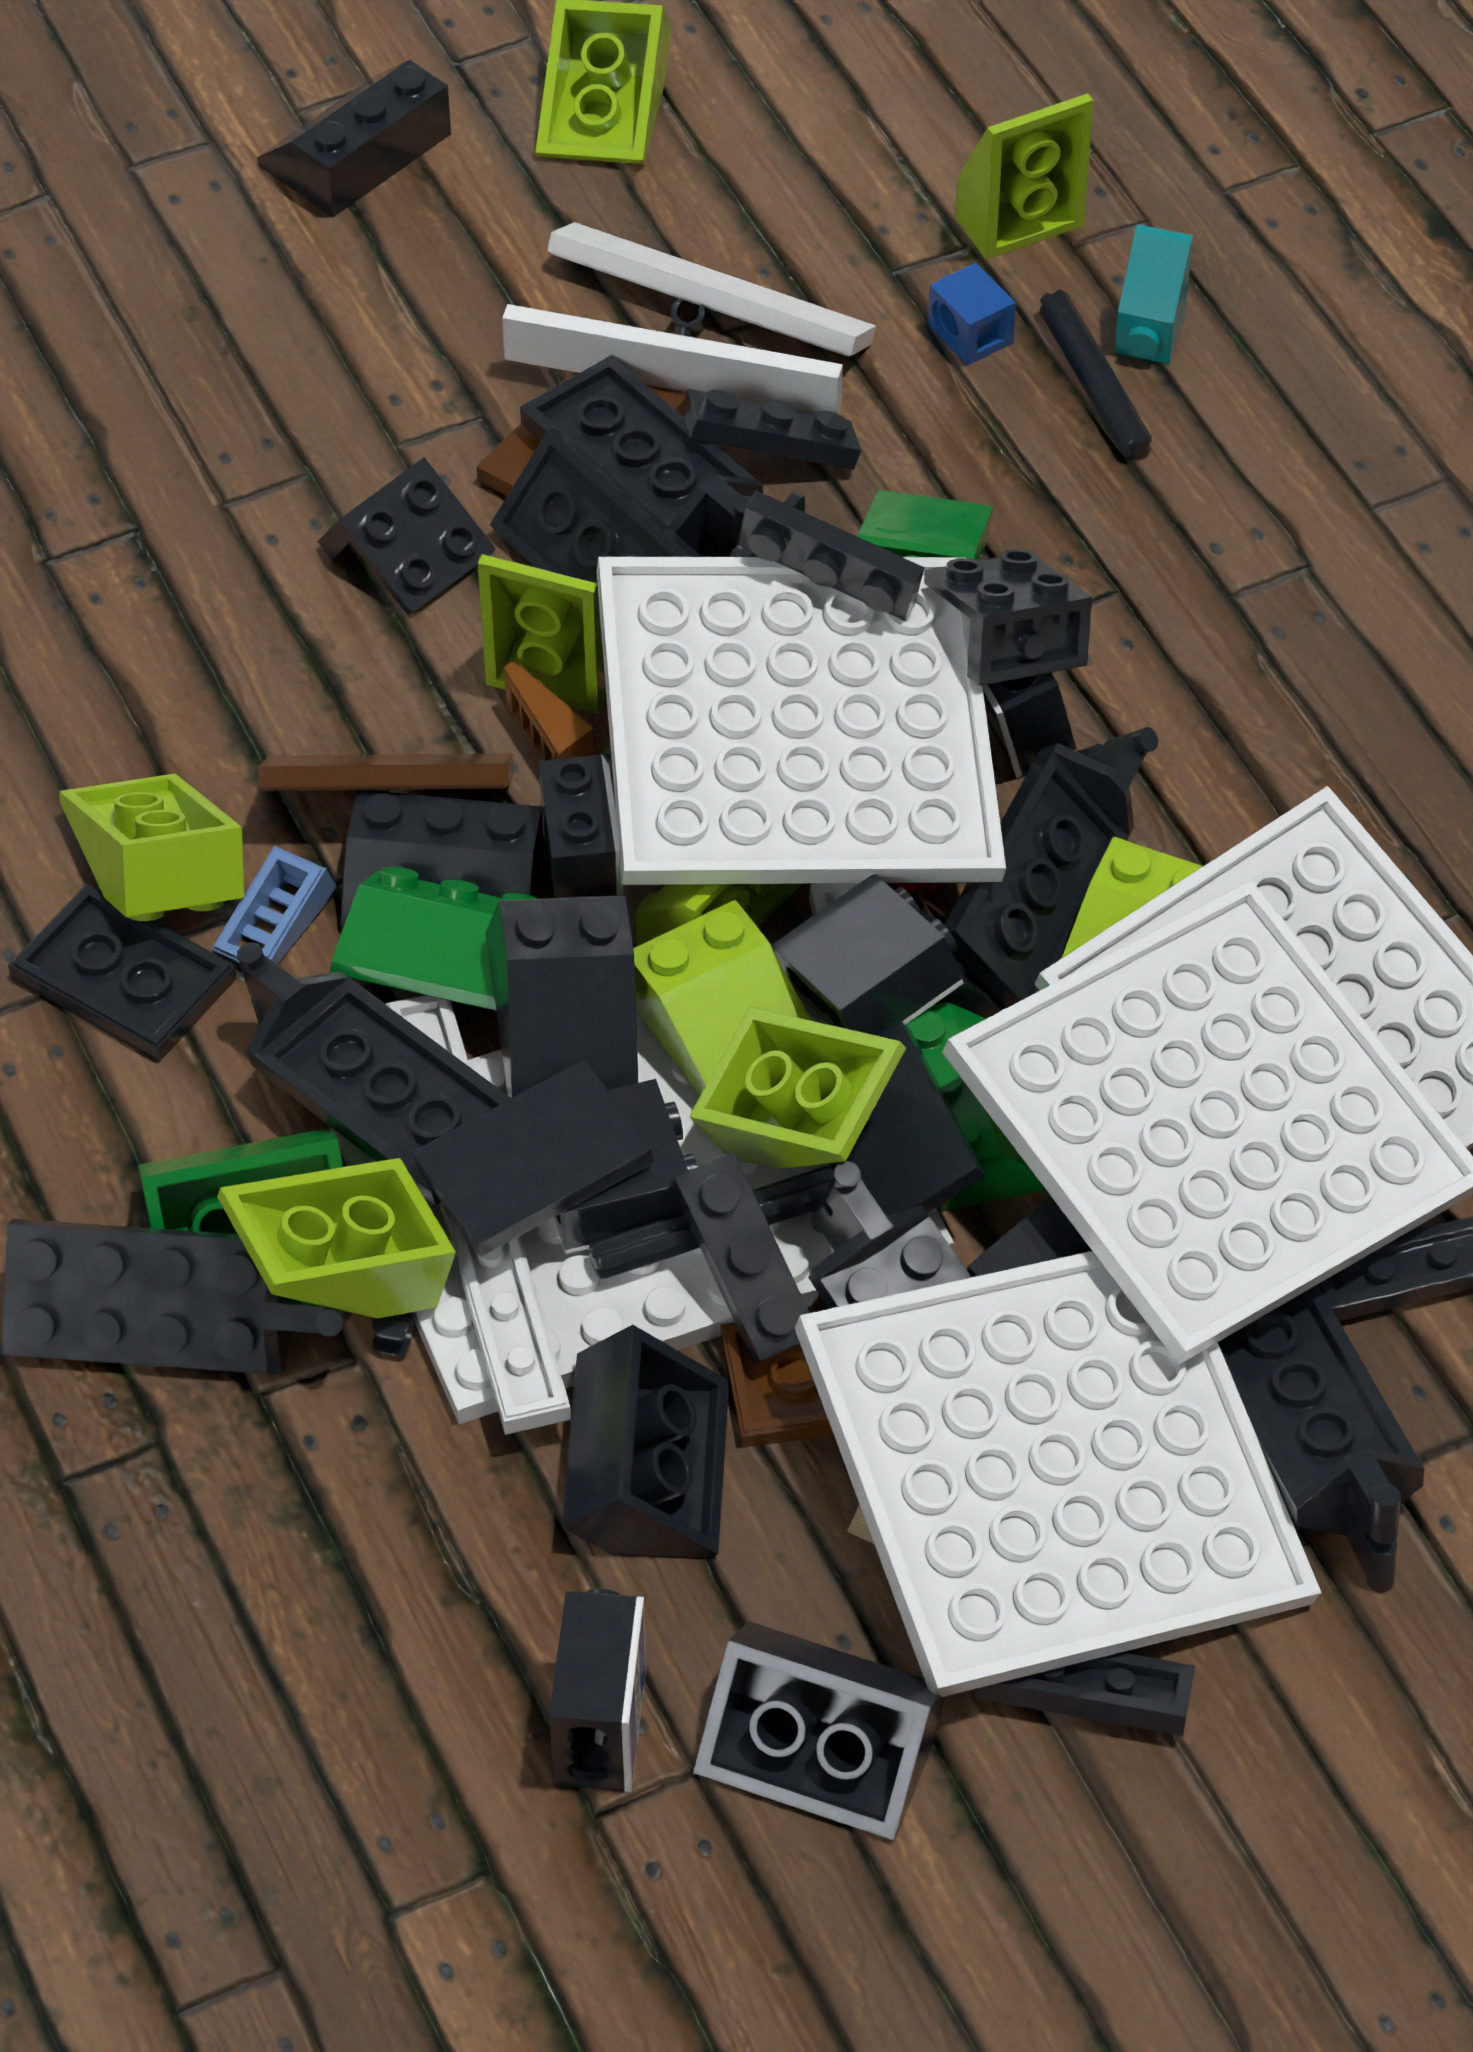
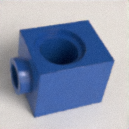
M974 263L953 274H948L930 285L928 326L968 366L1013 344L1016 302L977 263Z

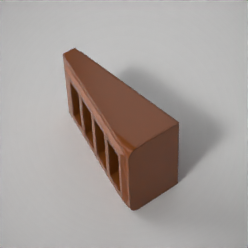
M512 661L504 667L507 708L541 761L596 755L594 727L518 663Z

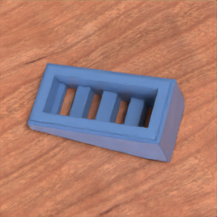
M274 846L246 891L245 898H242L212 947L213 953L240 966L237 958V951L240 948L238 944L245 936L265 945L262 949L263 954L278 964L322 910L335 890L336 884L327 869ZM288 883L299 888L295 896L283 891ZM273 901L288 907L283 915L268 908ZM258 919H262L275 925L276 928L270 934L253 925Z

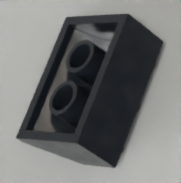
M409 59L375 75L257 157L258 166L332 217H335L451 135L448 84Z
M357 790L346 840L340 922L341 933L358 886L384 867L411 869L419 874L418 880L441 884L445 880L470 882L479 887L478 893L502 898V895L506 893H520L536 898L545 855L542 807Z
M633 1324L577 1353L562 1528L611 1555L710 1559L718 1555L729 1380Z
M749 1621L728 1640L693 1773L895 1840L931 1752L945 1697L934 1695L928 1689L925 1679Z

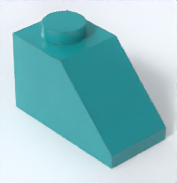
M1137 224L1118 309L1114 353L1170 364L1185 320L1193 235Z

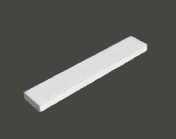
M576 222L551 232L547 251L551 252L550 254L572 262L697 305L702 304L705 308L847 357L872 344L876 325Z
M507 304L502 317L504 359L581 373L612 355L644 384L682 392H687L688 389L706 393L710 390H721L734 395L737 399L758 403L773 400L784 403L791 409L815 414L820 411H830L839 414L842 406L843 364Z

